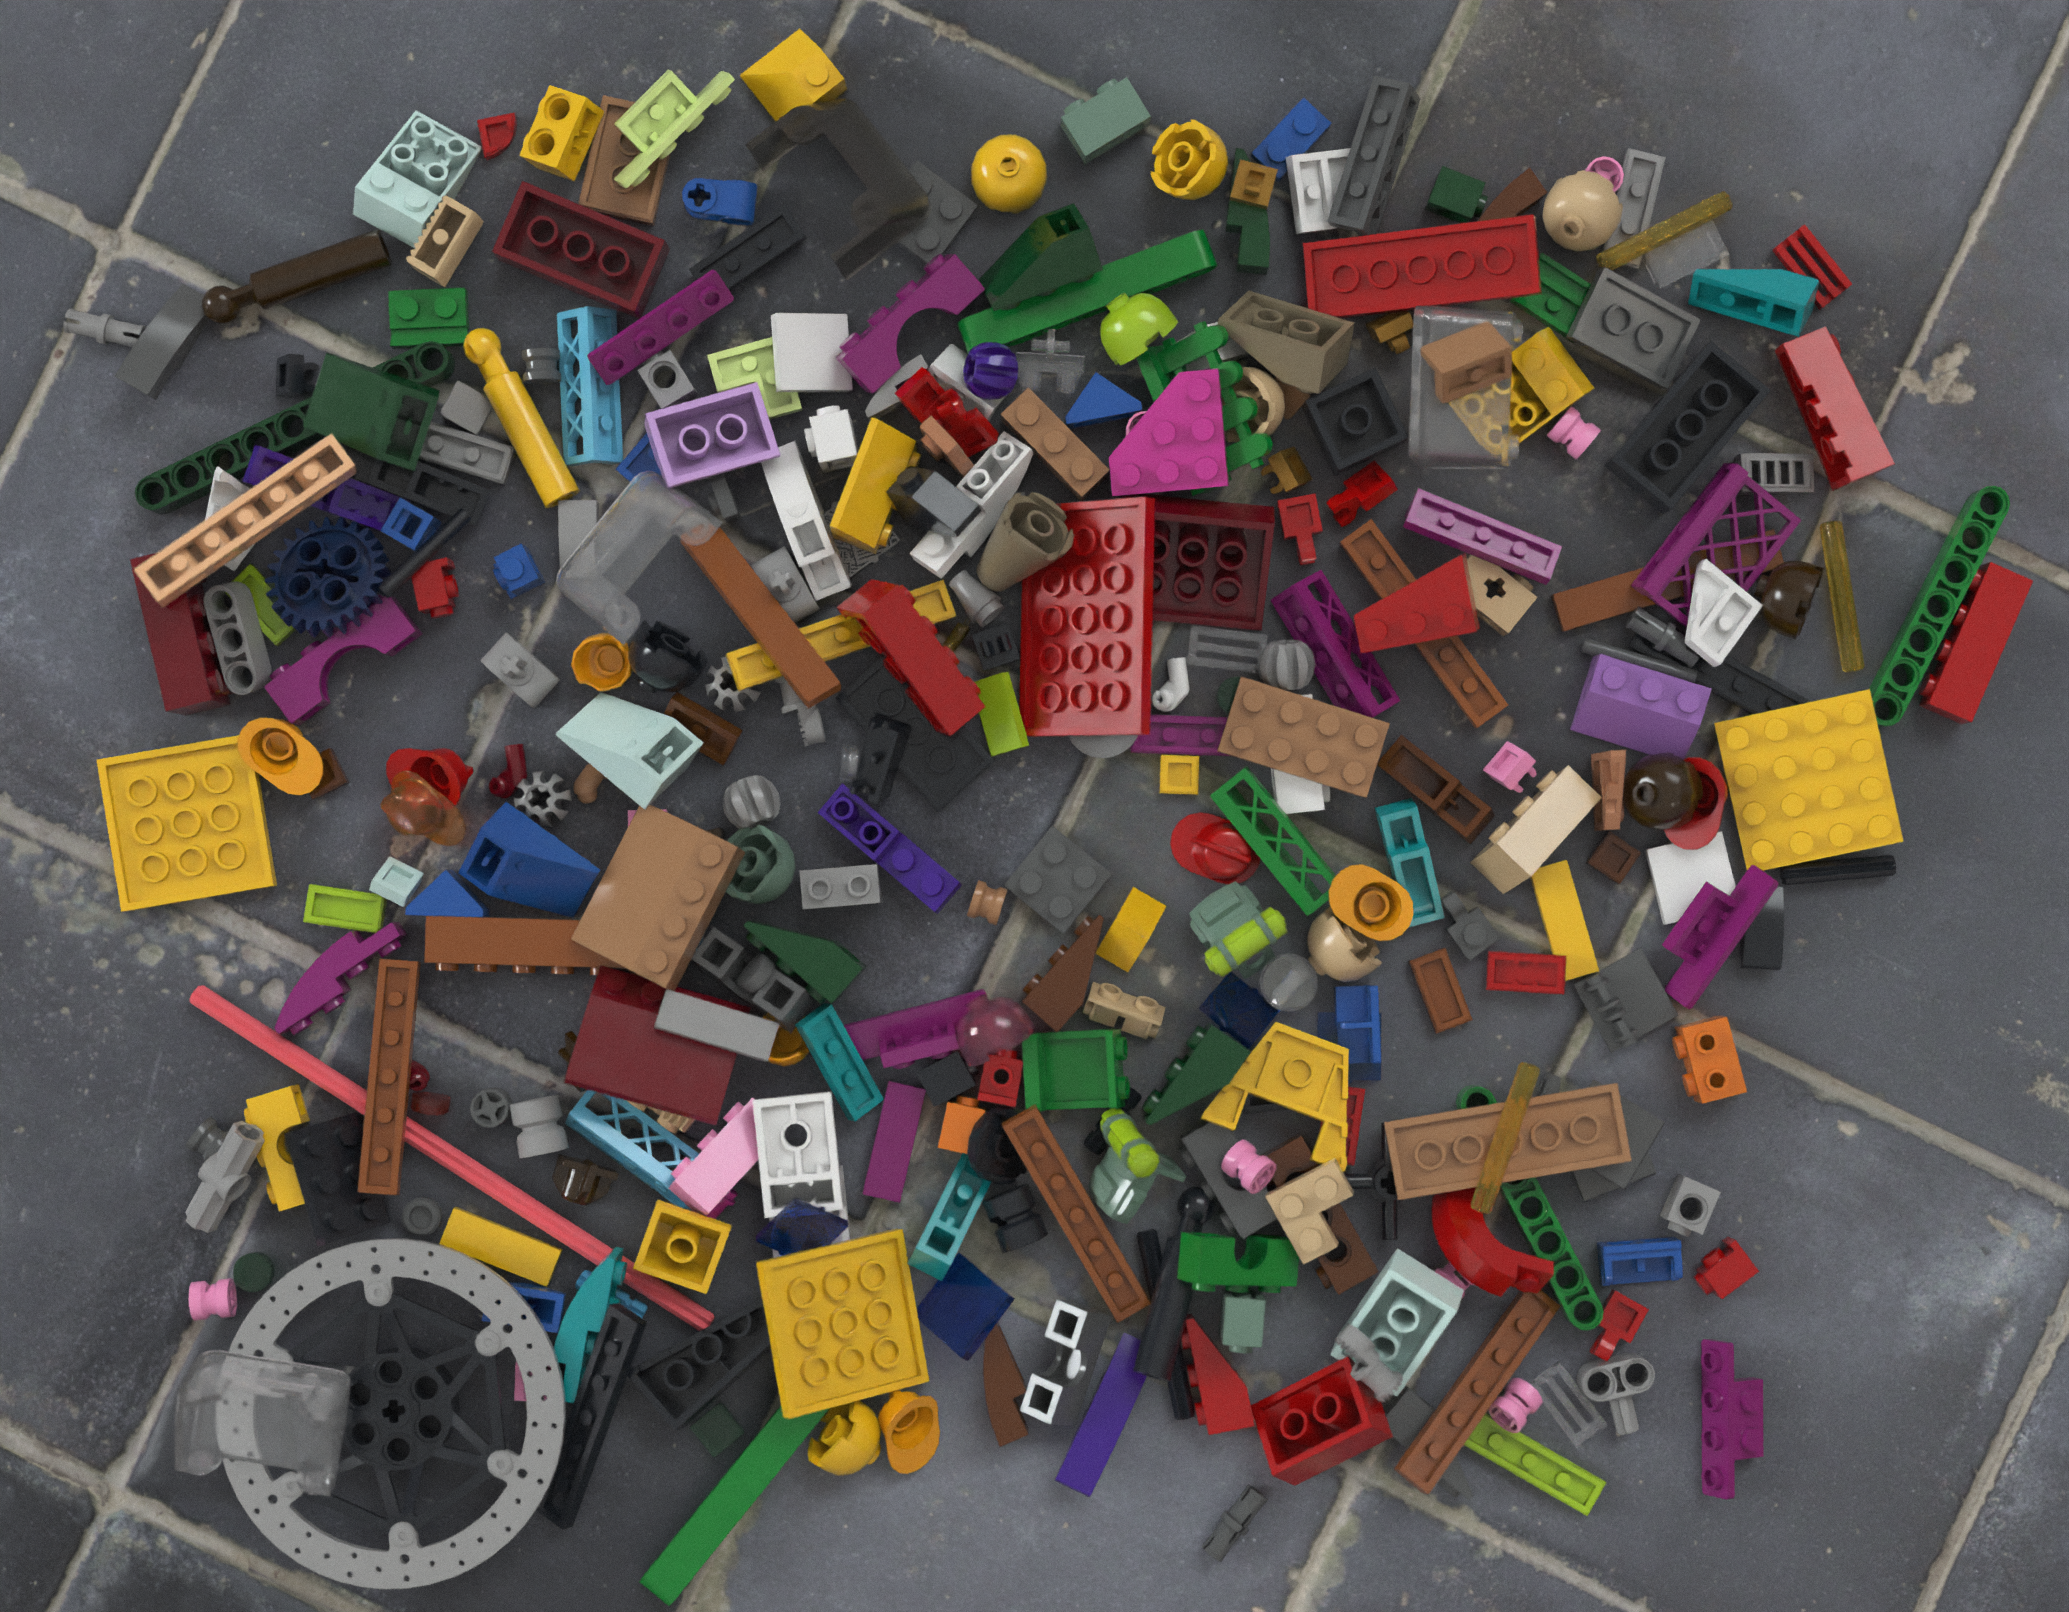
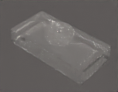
M1712 220L1644 253L1642 259L1657 290H1660L1693 274L1696 269L1706 268L1728 257L1729 253Z

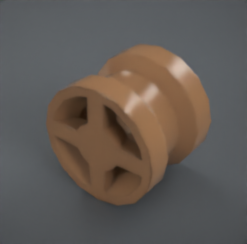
M978 880L967 916L971 918L980 916L986 918L989 924L997 925L1008 889L1002 887L993 889L988 887L986 882Z

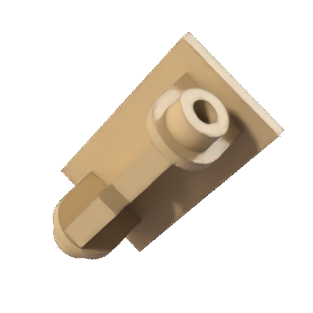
M1093 982L1082 1013L1089 1015V1020L1113 1028L1118 1016L1124 1017L1125 1020L1121 1031L1147 1040L1148 1036L1156 1038L1166 1007L1159 1005L1157 1001L1150 997H1135L1124 993L1113 984Z

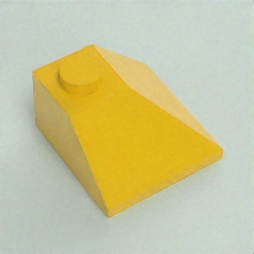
M800 28L740 75V78L787 137L847 90L845 79L822 49Z

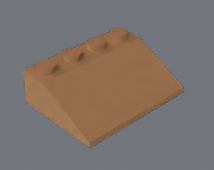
M639 805L571 940L675 992L746 852L655 806L649 805L644 810Z

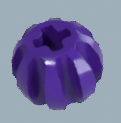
M997 342L980 343L973 347L965 359L963 377L967 389L975 396L988 400L1001 399L1010 394L1018 377L1016 355L1007 346Z

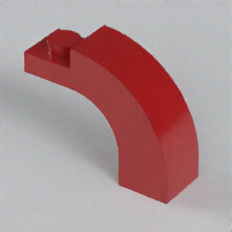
M1474 1187L1438 1193L1433 1196L1432 1225L1437 1242L1452 1266L1472 1284L1486 1292L1501 1297L1510 1286L1522 1292L1538 1294L1554 1275L1553 1261L1512 1250L1500 1243L1492 1235L1483 1217L1482 1188Z

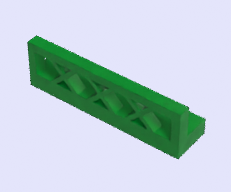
M1248 766L1210 795L1212 800L1307 917L1329 900V890L1322 894L1309 879L1307 873L1322 875L1330 886L1336 875ZM1242 779L1254 791L1253 805H1249L1235 787ZM1260 799H1261V801L1265 804L1266 807H1264V806H1259V800H1260ZM1258 812L1274 815L1279 822L1277 835L1270 831L1258 816ZM1284 829L1291 837L1284 836ZM1283 843L1297 844L1303 851L1302 865L1296 863L1283 847ZM1308 860H1310L1315 867L1308 866Z

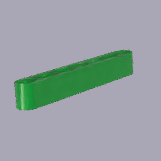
M1197 230L1102 266V271L1094 273V276L1085 282H1070L1058 287L1056 292L1048 296L1039 297L1036 295L1022 300L1019 306L1010 310L999 309L993 311L991 307L957 322V326L968 353L973 347L986 342H997L1010 348L1108 311L1107 304L1124 292L1128 297L1139 293L1153 294L1206 274L1217 268L1218 265L1205 231Z
M1987 486L1970 494L1966 499L1869 688L1874 707L1878 700H1883L1889 707V715L1885 720H1881L1876 716L1878 728L1892 726L1898 723L1904 715L1994 540L2010 506L2009 496L2001 487ZM1982 496L1989 497L1994 503V511L1991 515L1986 514L1980 507ZM1965 530H1970L1976 536L1977 543L1974 549L1968 548L1963 542L1962 536ZM1948 563L1957 567L1959 571V579L1956 583L1950 582L1945 576V568ZM1931 597L1937 599L1941 604L1942 611L1938 618L1932 616L1927 609V604ZM1913 632H1918L1924 639V647L1920 652L1915 651L1910 645L1909 639ZM1896 665L1902 667L1906 672L1907 679L1903 686L1897 685L1892 679V671Z
M1469 1085L1465 1086L1458 1093L1456 1105L1458 1110L1467 1108L1468 1097L1476 1092L1484 1096L1485 1105L1494 1104L1497 1101L1493 1094L1484 1087ZM1536 1177L1497 1183L1496 1185L1532 1255L1554 1262V1275L1547 1284L1560 1305L1565 1318L1580 1330L1588 1331L1596 1328L1603 1319L1604 1311ZM1527 1197H1535L1538 1201V1210L1532 1216H1523L1520 1211V1204ZM1547 1231L1553 1232L1556 1236V1244L1551 1250L1541 1251L1538 1246L1540 1235ZM1565 1266H1571L1574 1271L1573 1280L1568 1285H1558L1556 1281L1558 1270ZM1582 1301H1589L1592 1307L1589 1317L1584 1320H1576L1574 1316L1576 1305Z
M780 1405L639 1582L666 1605L670 1606L830 1408L788 1419L783 1418Z

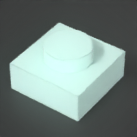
M389 856L372 879L369 890L404 907L421 884L424 873Z

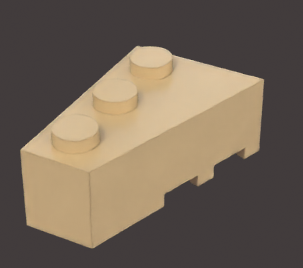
M1569 765L1557 774L1550 770L1537 783L1536 787L1539 789V792L1533 798L1528 795L1512 811L1515 816L1508 824L1503 822L1488 837L1490 842L1470 862L1502 894H1505L1531 877L1602 798Z

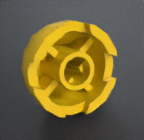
M1191 120V122L1181 125L1174 123L1159 136L1152 149V154L1156 156L1154 163L1155 172H1150L1156 186L1167 194L1183 200L1200 199L1211 194L1219 187L1225 177L1228 166L1227 150L1220 136L1204 124L1196 120Z
M1015 134L999 135L988 140L977 151L971 166L972 186L978 199L989 209L1012 212V214L1020 213L1031 208L1041 198L1047 182L1046 163L1040 150L1028 139Z
M860 1400L830 1408L820 1420L827 1424L822 1429L818 1440L811 1437L807 1452L811 1463L835 1475H850L860 1471L867 1464L871 1465L878 1458L881 1451V1445L879 1444L881 1428L875 1412Z

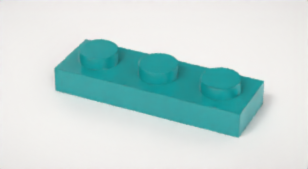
M823 1003L795 1024L848 1120L856 1122L884 1100L832 1004Z

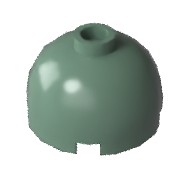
M757 825L754 828H741L736 831L727 842L739 847L746 853L726 893L737 900L752 904H764L778 899L789 888L796 870L795 856L788 841L763 825Z

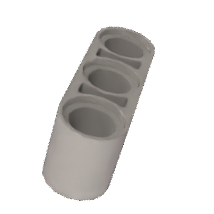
M238 581L215 585L205 593L204 608L225 684L232 693L237 695H246L261 690L271 681L269 676L272 673V667L252 594L245 584ZM225 592L232 598L231 609L224 602ZM235 630H238L242 636V646H239L234 639ZM245 667L252 673V684L244 676Z

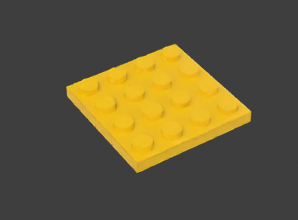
M1870 689L1714 723L1747 870L1751 865H1755L1764 871L1904 842Z
M239 735L97 759L121 912L277 886L259 773L252 770L241 758L237 742Z
M891 1229L756 1262L783 1418L791 1419L930 1382L909 1264H907L908 1256L903 1229Z

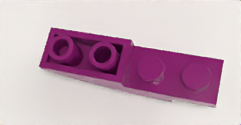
M392 922L366 940L359 931H350L332 944L307 969L291 991L274 1027L277 1033L283 1034L291 1031L294 1036L311 1026L313 1022L310 1017L323 1010L325 1014H328L343 1005L346 1001L342 996L351 991L343 977L347 975L349 980L370 968L366 962L379 954L383 959L401 948L402 945L399 940L407 936L399 922Z

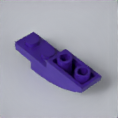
M842 783L818 811V814L938 914L963 884L859 796L851 794L849 792L850 789Z

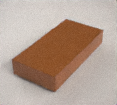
M1441 948L1408 961L1436 1034L1473 1020L1446 948Z

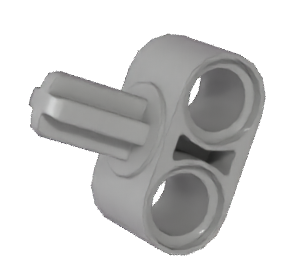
M785 546L751 564L757 576L794 623L820 610Z
M507 632L480 660L492 673L534 709L560 681L549 668Z
M1624 1353L1611 1356L1608 1361L1598 1359L1583 1364L1578 1369L1576 1375V1383L1579 1389L1591 1400L1596 1402L1609 1401L1616 1432L1619 1435L1632 1434L1639 1430L1632 1396L1648 1390L1653 1385L1655 1380L1653 1366L1636 1353ZM1634 1363H1640L1643 1367L1642 1376L1635 1382L1627 1381L1625 1374L1627 1368ZM1596 1372L1604 1373V1386L1597 1391L1589 1390V1377Z

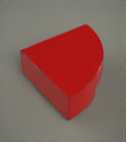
M514 112L477 120L486 160L499 156L512 143L517 130V116Z

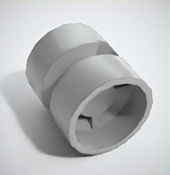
M559 1095L546 1096L509 1105L513 1126L522 1128V1132L517 1136L516 1141L519 1158L532 1157L569 1148L567 1133L564 1127L556 1123L563 1116Z

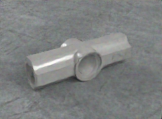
M244 1121L233 1123L219 1151L210 1156L201 1166L198 1177L202 1182L185 1212L187 1215L185 1221L192 1228L203 1230L207 1233L217 1230L231 1202L239 1198L250 1185L251 1176L247 1173L265 1142L263 1139L264 1132L256 1125L248 1124Z

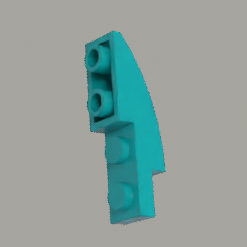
M615 1247L599 1263L580 1287L562 1320L554 1350L558 1362L566 1364L563 1380L565 1402L574 1403L609 1305L621 1304V1299L615 1297L617 1285L623 1284L627 1270V1262L622 1261L624 1248Z

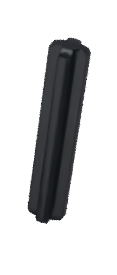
M1892 855L1805 862L1780 867V879L1784 885L1884 877L1896 874V862Z

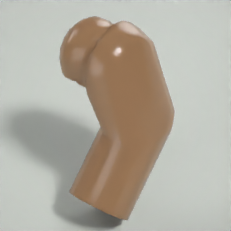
M591 764L585 766L573 786V791L577 794L578 800L585 804L592 803L597 799V788L602 780L607 779Z

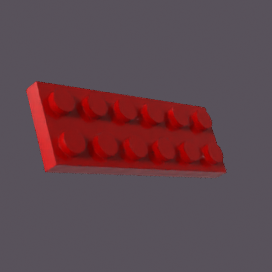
M1534 214L1303 243L1308 309L1337 318L1542 295L1536 217Z

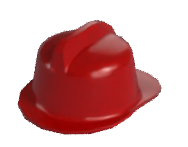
M448 748L432 750L398 749L390 755L386 763V774L389 783L400 797L416 805L441 809H452L458 805L461 793L468 783V778L474 772L472 766L465 765L461 757Z
M1688 757L1684 761L1692 763L1701 777L1703 797L1698 800L1697 809L1693 813L1695 816L1691 821L1680 828L1666 829L1664 832L1674 845L1685 850H1697L1708 845L1716 837L1721 825L1728 791L1727 784L1720 770L1712 762L1701 757Z
M1199 812L1190 814L1180 820L1172 831L1170 845L1173 856L1180 866L1192 873L1219 883L1231 884L1235 881L1237 883L1246 881L1254 875L1259 867V856L1229 820L1213 814Z

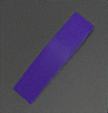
M255 445L242 482L256 486L294 459ZM349 478L310 506L381 531L401 497Z
M1125 1332L1121 1335L1109 1365L1100 1379L1088 1408L1084 1412L1054 1480L1087 1497L1091 1496L1147 1377L1133 1372L1141 1340Z

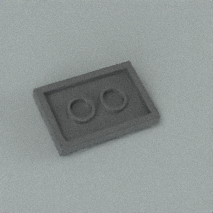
M1600 267L1566 338L1660 389H1668L1698 327L1700 319L1612 270Z

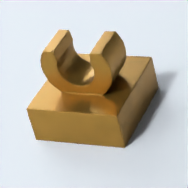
M1240 159L1230 200L1267 210L1278 169Z
M1390 312L1365 324L1371 338L1379 343L1386 341L1391 352L1394 351L1395 354H1399L1410 348L1404 332L1415 327V324L1409 312Z
M1295 446L1279 451L1269 457L1270 465L1265 466L1260 472L1262 476L1272 472L1276 473L1279 483L1270 489L1272 494L1297 489L1313 480Z

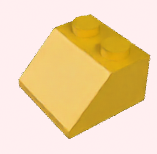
M657 1200L633 1269L707 1294L732 1225Z

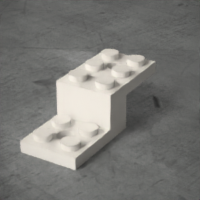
M832 1091L753 1100L765 1218H769L770 1224L774 1221L771 1239L800 1243L794 1244L772 1240L773 1258L800 1252L791 1249L801 1250V1243L806 1237L811 1220L782 1216L780 1214L783 1212L784 1215H788L784 1210H789L802 1204L806 1205L796 1208V1210L809 1209L806 1207L807 1204L814 1209L797 1211L798 1214L823 1211L814 1214H820L829 1233L814 1236L811 1228L809 1231L813 1237L832 1234L827 1236V1239L825 1237L819 1239L822 1240L823 1246L850 1240L843 1165L839 1166ZM800 1124L806 1129L807 1140L803 1145L793 1146L788 1143L785 1137V1131L788 1126ZM795 1199L797 1200L796 1202L801 1201L797 1204L789 1206L790 1204H793ZM794 1209L789 1211L790 1216H797ZM815 1215L813 1220L816 1217V1221L823 1224L819 1215ZM831 1215L833 1219L828 1220H834L837 1228L830 1229L832 1225L827 1223L826 1217ZM779 1217L789 1218V1219H795V1220H801V1221H794V1220L782 1219V1218H779ZM835 1217H837V1219L839 1220L841 1226H839V1224H838V1222L836 1221ZM778 1219H779V1220H785V1221H791V1222L804 1223V1224H807V1225L797 1224V1223H790V1222H784V1221H778ZM777 1222L792 1225L788 1235L774 1233ZM812 1224L811 1227L813 1230L822 1232V1230L819 1229V1227ZM777 1225L775 1232L787 1233L790 1226L786 1227L785 1231H780V1225ZM778 1238H785V1239H791V1240H798V1241H800V1242H797V1241H790V1240H784V1239H778ZM777 1243L796 1245V1246H799V1247L788 1246V1245H782V1244H777Z

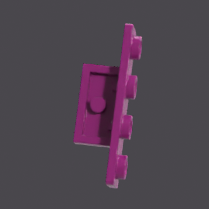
M711 270L590 352L587 358L605 384L611 385L731 303L734 297L717 271Z
M1751 865L1730 895L1709 882H1705L1662 944L1670 952L1684 959L1665 987L1667 994L1685 1008H1693L1779 885L1778 881L1755 865Z
M980 989L843 1026L862 1060L880 1056L884 1068L893 1066L895 1069H901L911 1066L915 1063V1060L930 1056L932 1059H940L949 1056L953 1050L959 1049L958 1035L992 1027L994 1021L986 991Z
M1703 1339L1701 1341L1702 1492L1704 1495L1728 1500L1735 1497L1734 1460L1764 1457L1763 1379L1755 1377L1734 1379L1733 1343Z

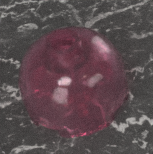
M983 994L965 1005L968 1012L960 1018L956 1028V1038L960 1051L968 1066L973 1067L990 1061L988 1055L995 1054L1003 1049L1009 1051L1033 1034L1032 1029L1035 1027L1022 1006L1013 999L1002 996L988 999L986 994Z

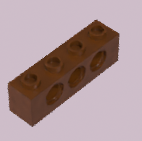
M1299 1133L1260 1155L1267 1156L1276 1164V1171L1267 1184L1268 1188L1274 1185L1279 1187L1285 1184L1287 1176L1292 1172L1306 1173L1319 1166L1317 1163L1310 1161L1312 1153ZM1340 1202L1325 1210V1219L1336 1239L1343 1241L1344 1252L1337 1259H1329L1325 1254L1317 1257L1321 1266L1315 1269L1325 1289L1327 1290L1333 1286L1338 1295L1379 1272Z

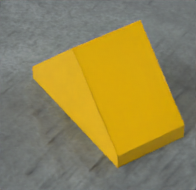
M1133 887L1095 954L1129 972L1152 935L1166 905Z

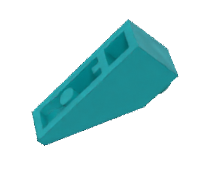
M1696 269L1693 273L1688 304L1799 337L1813 311L1819 280L1783 269Z
M962 1153L907 1263L940 1281L943 1280L991 1184V1182L978 1177L970 1165L968 1154Z

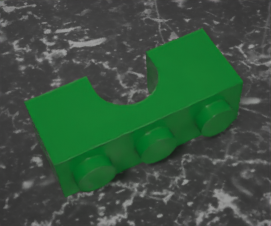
M1181 1232L1177 1279L1192 1283L1193 1290L1214 1292L1216 1285H1225V1290L1248 1292L1249 1286H1258V1291L1281 1293V1286L1297 1287L1299 1256L1286 1236L1251 1234L1247 1236L1245 1252L1241 1259L1236 1262L1234 1255L1235 1238L1217 1233Z

